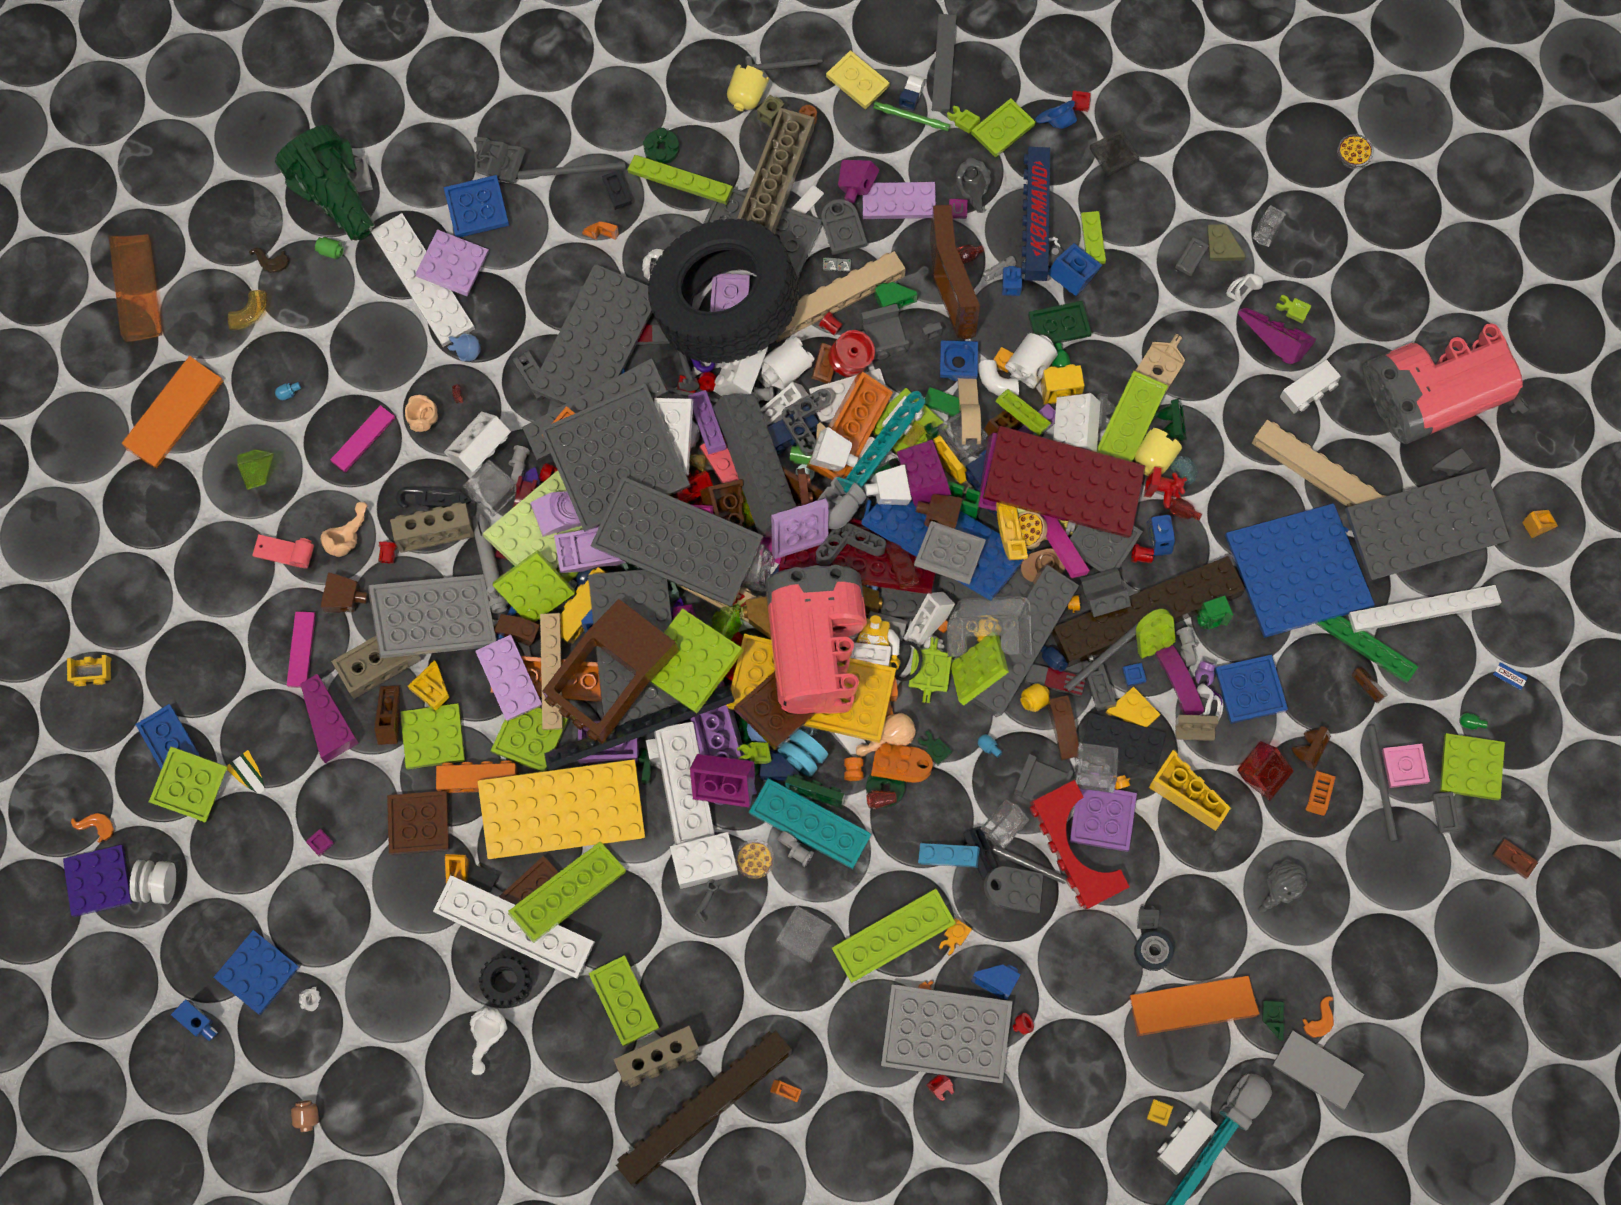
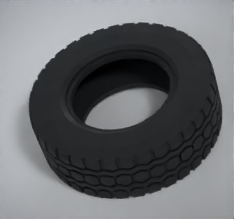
M720 219L714 220L712 223H704L700 227L698 225L690 229L691 231L680 235L679 239L676 238L662 252V256L660 255L657 259L656 265H654L651 271L652 275H650L648 285L651 310L665 337L676 350L696 361L729 363L757 354V351L764 350L770 343L772 344L776 341L779 335H782L786 330V326H789L792 316L794 317L797 310L799 282L784 245L772 231L753 221ZM729 270H744L756 275L752 290L741 302L733 307L717 312H705L692 307L696 292L711 277Z

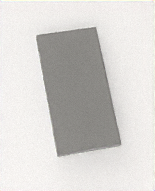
M1291 1031L1272 1065L1342 1110H1345L1364 1076L1357 1069L1295 1031Z

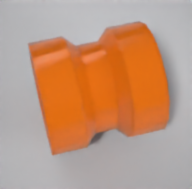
M857 757L844 759V766L846 767L844 779L847 781L863 780V759Z

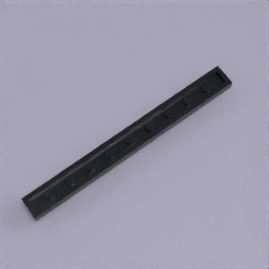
M727 685L714 690L697 714L682 703H678L615 727L603 744L598 740L593 741L586 737L558 749H552L544 753L546 765L550 771L735 702L731 688Z

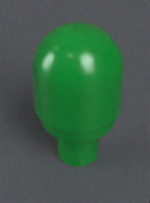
M1464 713L1459 718V723L1463 728L1477 730L1478 727L1487 728L1488 721L1480 720V716Z

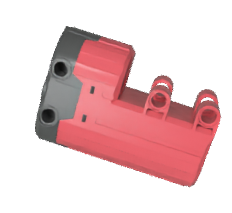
M1492 323L1484 326L1479 334V340H1476L1470 349L1462 338L1456 337L1451 339L1445 349V354L1441 355L1436 365L1428 352L1417 343L1407 344L1363 364L1365 384L1379 416L1385 422L1387 430L1392 436L1404 444H1409L1514 400L1523 386L1519 366L1507 345L1506 339L1499 327Z
M839 565L794 567L775 573L765 580L777 694L782 709L794 714L848 712L852 708L854 694L859 684V680L854 674H846L850 662L849 658L854 648L853 641L848 637L859 633L867 624L860 573L853 568ZM840 647H846L848 651H843ZM837 662H841L845 666H837ZM850 683L853 685V688H847L844 684ZM846 698L849 702L843 703L840 699Z

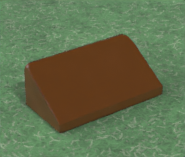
M1362 666L1352 673V677L1376 703L1381 702L1388 696Z

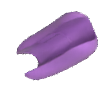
M1200 660L1199 667L1195 670L1196 682L1198 684L1201 676L1204 674L1207 675V686L1213 683L1215 664Z

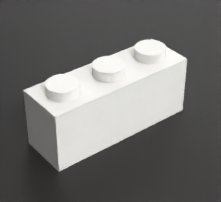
M1325 360L1285 388L1280 398L1294 414L1299 410L1302 412L1309 407L1310 402L1320 400L1327 390H1334L1339 385L1338 381L1341 376L1328 360Z
M1199 1109L1194 1113L1190 1111L1183 1119L1186 1122L1183 1127L1180 1128L1178 1126L1170 1135L1173 1139L1169 1144L1165 1142L1157 1151L1160 1153L1157 1159L1175 1175L1179 1174L1217 1127Z

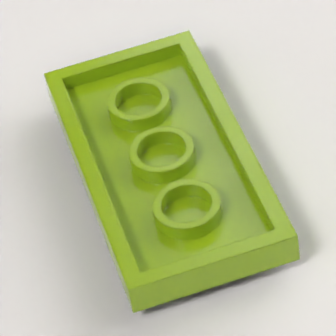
M625 955L588 973L623 1047L660 1029Z

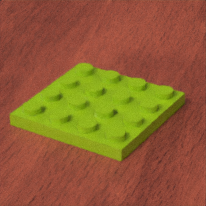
M681 609L664 632V634L676 642L679 651L650 682L697 714L744 650L695 616Z

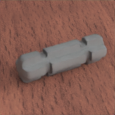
M1009 256L1006 258V261L1003 260L992 266L991 270L987 269L984 271L983 277L986 281L994 279V276L997 277L1003 273V267L1015 266L1016 260L1013 256Z

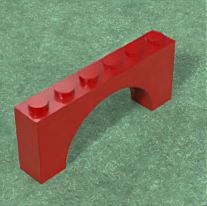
M1072 780L1031 801L1029 809L1033 817L1038 818L1040 822L1038 825L1039 829L1049 840L1047 843L1052 853H1056L1059 859L1057 864L1061 871H1065L1068 877L1066 882L1070 889H1074L1077 895L1075 896L1076 902L1080 907L1083 906L1084 909H1089L1129 888V885L1121 869L1108 873L1091 870L1084 866L1071 851L1066 836L1067 818L1073 806L1084 798L1076 781Z

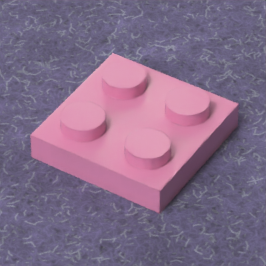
M1422 744L1382 749L1389 788L1427 784L1430 782Z

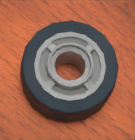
M1150 931L1138 939L1134 947V955L1142 968L1149 971H1158L1164 969L1171 962L1174 955V947L1171 940L1165 934L1158 931ZM1149 947H1156L1159 954L1157 956L1151 955Z

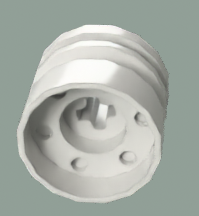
M137 860L130 877V896L132 901L140 902L142 900L147 903L152 898L154 903L169 904L173 898L176 885V868L174 863L159 861L154 865V862L150 860L147 862Z

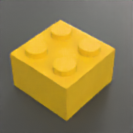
M1070 364L1062 368L1048 367L1043 370L1040 386L1044 405L1055 404L1057 397L1080 395L1083 393L1084 381L1081 365L1075 366Z

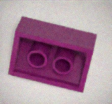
M702 754L696 755L690 767L693 800L750 807L755 781L753 761Z

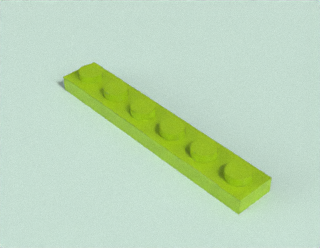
M634 155L627 169L630 174L727 205L734 190L731 185L638 155Z

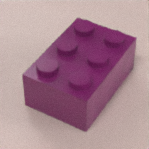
M933 440L897 451L900 465H905L914 506H917L918 501L930 502L933 494L951 495Z

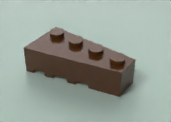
M743 479L700 490L703 505L713 506L714 515L742 526L744 522L741 488L743 486Z

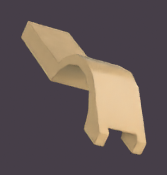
M958 378L962 444H966V438H977V444H981V414L978 403L977 379Z

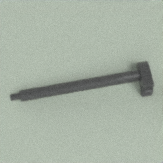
M751 55L745 58L746 67L751 66L758 70L823 63L822 59L813 58L752 65Z
M678 351L686 379H683L684 382L678 383L679 387L686 391H694L699 387L698 380L692 377L687 357Z

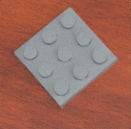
M931 521L914 566L970 584L986 540Z

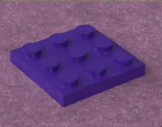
M123 845L63 858L72 917L133 903L130 896V883Z

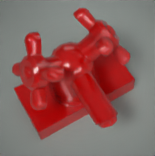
M1154 467L1146 478L1143 497L1151 498L1156 491L1165 492L1163 505L1166 509H1170L1171 497L1176 496L1180 500L1179 491L1181 494H1185L1183 487L1187 478H1178L1177 473L1172 474L1174 480L1161 477L1162 468Z
M695 470L694 473H689V476H687L689 478L687 479L691 487L673 494V498L685 503L689 502L690 505L696 502V498L701 496L700 490L713 486L707 471L699 473L698 470Z

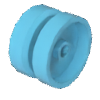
M797 730L789 738L790 742H784L778 749V752L796 770L808 777H812L817 771L816 763H823L828 757V753L807 733Z

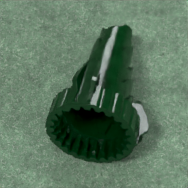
M321 125L301 133L280 150L275 157V164L285 177V184L293 192L308 202L314 200L318 206L321 205L325 213L335 221L339 229L343 228L351 241L363 240L369 236L375 224L361 204L363 201L356 191L357 186L349 176V173L355 172L357 168L348 139L340 138L332 126Z

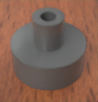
M1517 395L1512 400L1514 405L1509 408L1513 414L1517 411L1524 414L1530 410L1529 405L1521 395Z

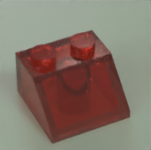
M1262 741L1257 744L1237 769L1243 780L1267 800H1271L1294 772L1277 747Z

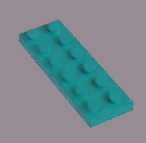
M769 778L749 811V814L780 831L789 833L802 843L851 869H854L872 836L866 830Z

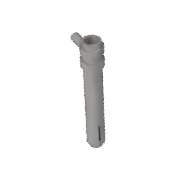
M482 514L475 515L471 522L487 587L486 595L490 600L488 602L489 607L493 613H502L507 610L508 602L492 586L493 582L500 575L493 545L483 537V532L488 529L487 519Z

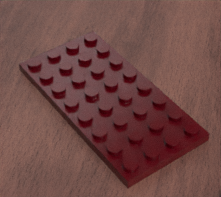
M999 426L983 499L1130 538L1145 465Z
M850 519L848 523L883 538L886 541V551L883 555L874 556L846 544L834 561L827 566L839 565L853 568L860 573L863 585L932 594L936 573L914 566L916 556L861 524L862 520ZM828 529V535L833 529ZM864 537L855 538L857 541L865 540ZM835 541L829 543L831 546L839 545ZM820 545L781 557L779 572L794 567L805 568L819 565L816 562V551Z

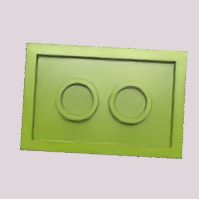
M1010 98L972 129L971 134L996 158L1034 127L1035 121Z

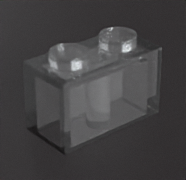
M1270 205L1259 221L1253 239L1259 244L1269 247L1279 232L1286 214Z
M1005 800L980 829L993 844L1004 849L1017 833L1024 828L1029 819L1018 805Z

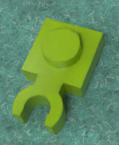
M953 106L955 114L947 112V118L950 121H955V126L967 133H970L980 123V117L968 110L962 113L957 106Z
M1281 295L1279 300L1285 304L1277 303L1275 308L1279 311H1288L1287 317L1303 324L1311 305L1296 298L1291 302L1287 296Z
M751 742L748 745L744 744L737 748L738 751L744 752V755L739 757V760L750 758V761H753L754 764H768L771 762L768 743Z

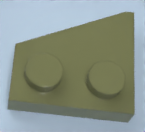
M1226 224L1207 226L1209 261L1245 260V253Z

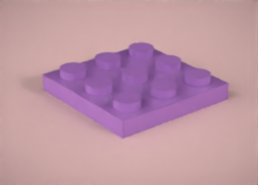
M1078 783L1084 798L1079 800L1074 806L1069 842L1128 852L1137 793Z

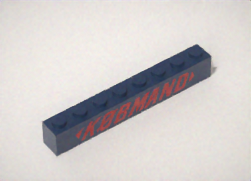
M1028 146V153L1024 154V165H1027V169H1024L1023 180H1026V184H1023V195H1026V199H1023V210L1026 211V215H1023L1022 226H1026V230L1022 231V241L1025 242V246H1022V257H1025V262H1022L1021 273H1025L1024 280L1047 281L1049 259L1050 147Z

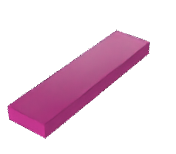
M380 405L330 459L331 462L346 473L395 419L394 415Z
M1041 515L1047 524L1046 538L1070 577L1075 578L1087 575L1090 570L1056 518Z
M295 612L287 687L301 688L300 684L309 677L316 618L315 612Z

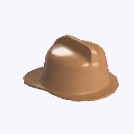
M1049 548L1029 554L1028 559H1024L1021 565V572L1024 578L1033 582L1039 570L1045 565L1052 567L1061 574L1065 567L1054 549Z

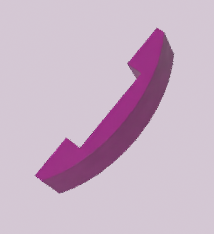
M1172 645L1157 651L1155 655L1162 670H1165L1179 699V706L1183 715L1203 714L1204 708L1197 689L1175 647Z

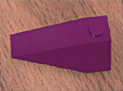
M1243 308L1238 311L1240 317L1285 363L1293 364L1301 361L1316 341V338L1297 328L1294 331L1284 327L1285 323L1268 321V316L1249 308Z

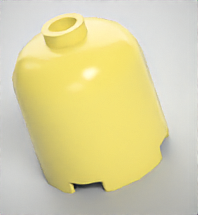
M741 65L736 66L727 90V98L736 110H752L758 106L769 82L768 77L764 78L762 76V71L751 66H747L746 69L741 68Z
M1153 428L1147 433L1135 454L1136 463L1145 465L1144 475L1149 476L1154 467L1162 468L1161 475L1164 474L1182 449L1181 444L1176 439L1171 441L1166 437L1168 433L1157 428Z

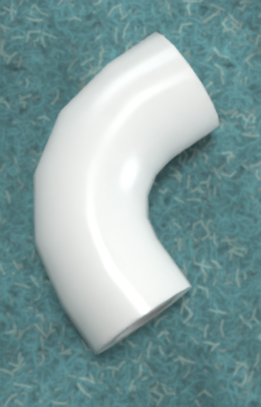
M984 360L978 363L982 384L989 392L1000 396L1005 390L1009 389L1019 396L1018 379L1001 377L997 372L996 361Z

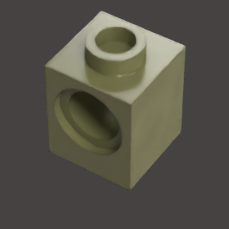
M769 95L757 109V119L772 128L779 109H784L783 101L778 97Z

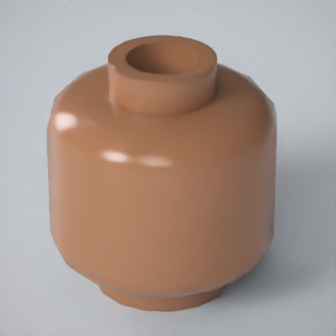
M312 1100L296 1102V1106L291 1109L293 1127L300 1128V1132L313 1130V1126L319 1123L317 1105L312 1103Z

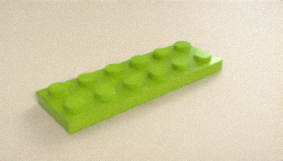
M1133 371L1097 447V453L1133 462L1168 385Z
M599 842L508 910V915L529 939L535 943L626 872V869Z
M934 889L832 947V950L850 982L853 983L950 928L956 922L937 889Z

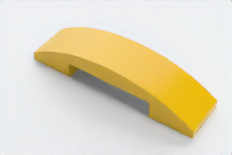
M996 502L1000 536L1008 560L1028 559L1026 543L1021 537L1017 508Z

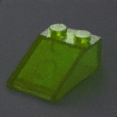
M735 604L732 607L724 606L719 612L716 611L712 618L711 628L731 640L743 624L741 606L739 604Z

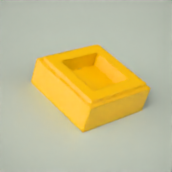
M1153 1099L1147 1120L1166 1127L1173 1106Z

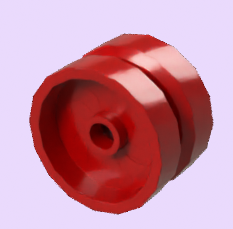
M846 331L840 335L829 349V363L833 370L841 376L852 377L858 375L874 359V344L870 337L861 331Z

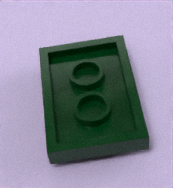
M1083 301L1028 312L1033 334L1044 335L1053 344L1091 337L1092 333Z
M796 774L787 776L785 781L787 789L799 795L842 809L844 804V793H841L842 790L836 787H830V789L823 787L822 783L814 780L811 783L804 781V777Z

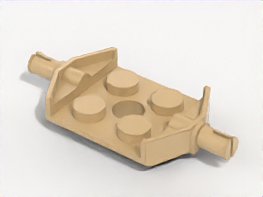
M1175 334L1171 343L1152 342L1150 349L1137 367L1136 372L1164 383L1169 388L1185 362L1184 357L1177 348L1182 337H1178V334ZM1154 368H1160L1162 370V374L1156 375L1153 373L1152 370Z

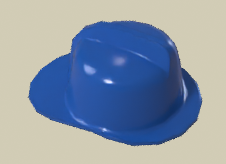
M1071 100L1039 114L1035 121L1037 123L1049 122L1053 127L1059 129L1066 128L1077 121L1073 110L1075 101Z

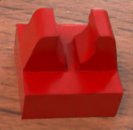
M938 1075L926 1084L928 1089L941 1101L945 1100L942 1094L946 1090L951 1094L954 1093L953 1084L945 1075Z

